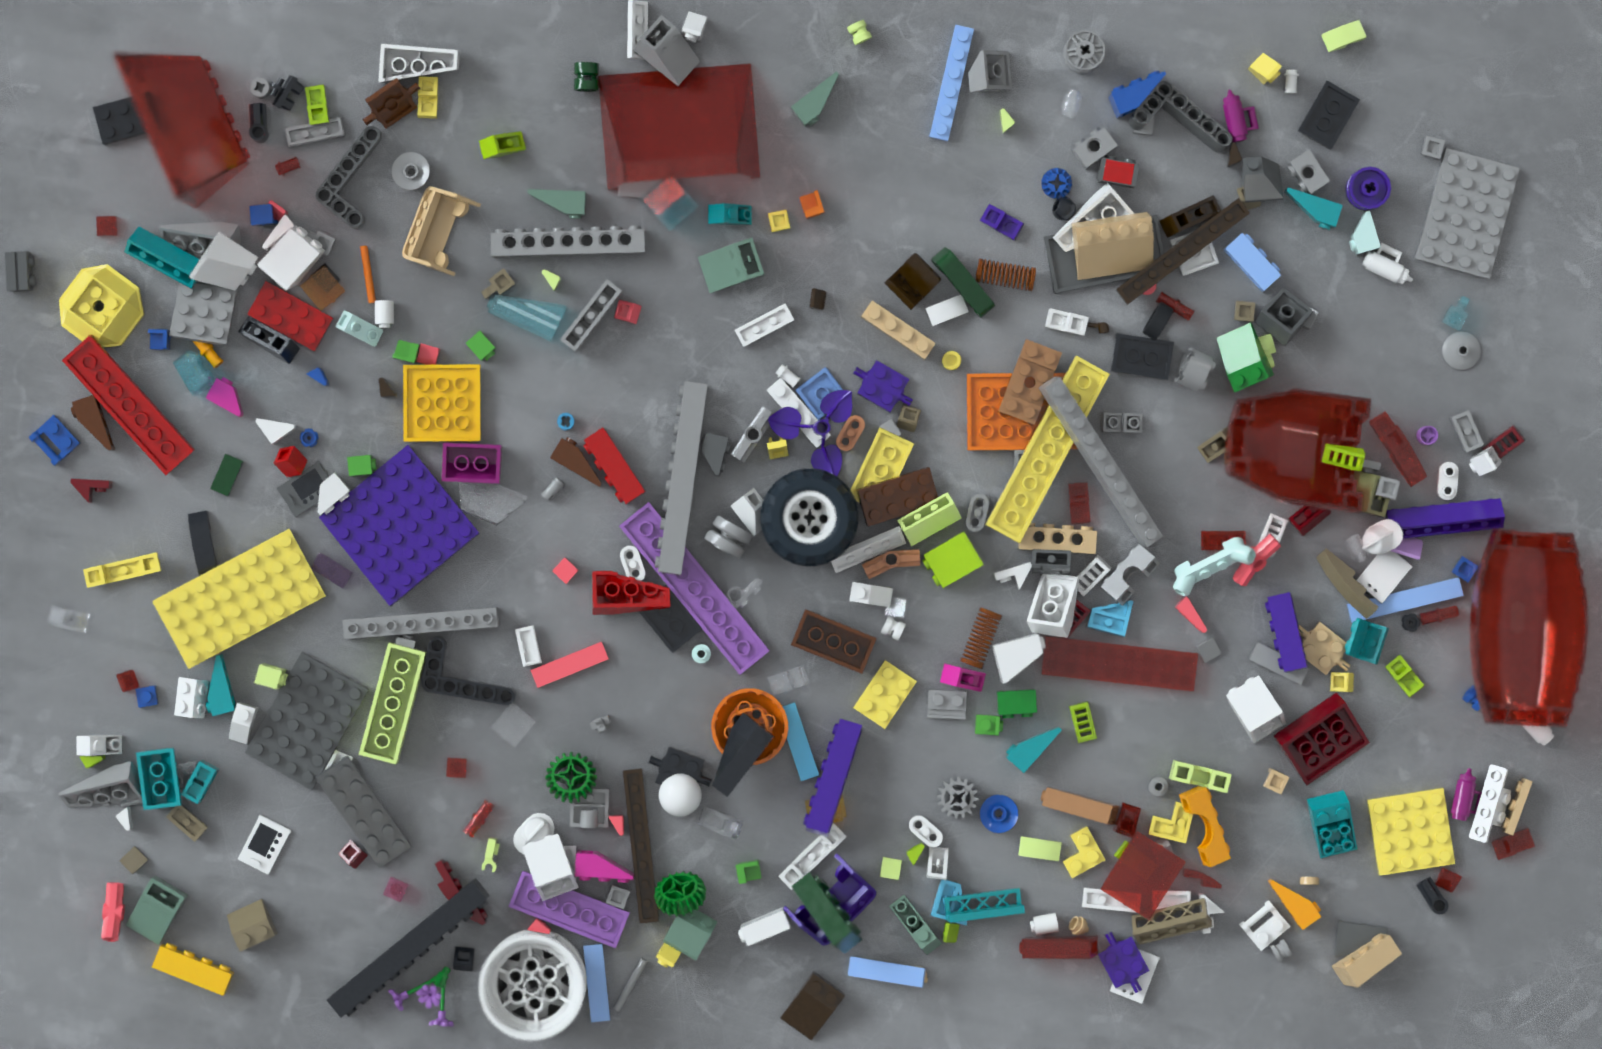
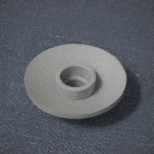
M407 152L400 155L392 166V177L395 183L405 190L421 188L430 176V166L427 160L415 152ZM411 169L415 170V174L413 176L409 175V171Z
M1456 332L1445 340L1442 354L1445 362L1450 367L1465 370L1477 363L1481 354V348L1478 340L1472 334ZM1461 347L1466 349L1465 354L1460 353Z

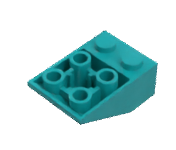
M1344 790L1307 799L1309 816L1320 858L1357 850L1350 803Z

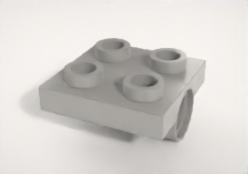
M591 788L593 792L592 794L586 792V799L582 796L580 797V802H577L576 798L573 799V803H570V827L608 828L609 789Z

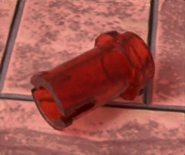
M296 156L281 163L278 161V164L275 165L279 176L282 174L285 176V173L301 168Z

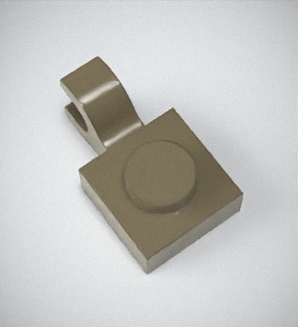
M503 268L488 279L491 285L484 289L481 294L485 299H488L496 291L499 295H502L514 286L515 282Z

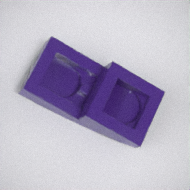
M991 204L988 205L980 219L984 224L1014 241L1024 226L1023 222L1009 216L1006 212Z

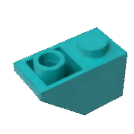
M710 204L708 205V224L752 225V205Z

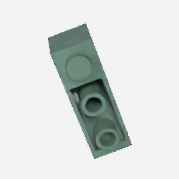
M905 895L889 906L926 955L942 944Z

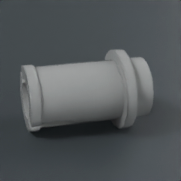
M557 477L551 479V484L541 493L549 502L552 501L561 489H564L563 486L565 484Z

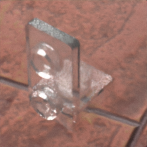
M198 760L176 764L180 794L184 790L181 771H183V775L193 773ZM181 795V802L183 803L186 802V798Z

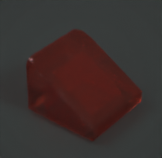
M134 670L117 674V679L123 693L139 687Z
M1442 868L1435 885L1453 893L1462 876Z

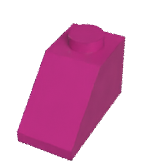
M225 377L222 380L216 378L206 399L236 416L242 417L241 403L237 389L232 386L233 382Z
M944 664L940 682L982 692L986 673Z

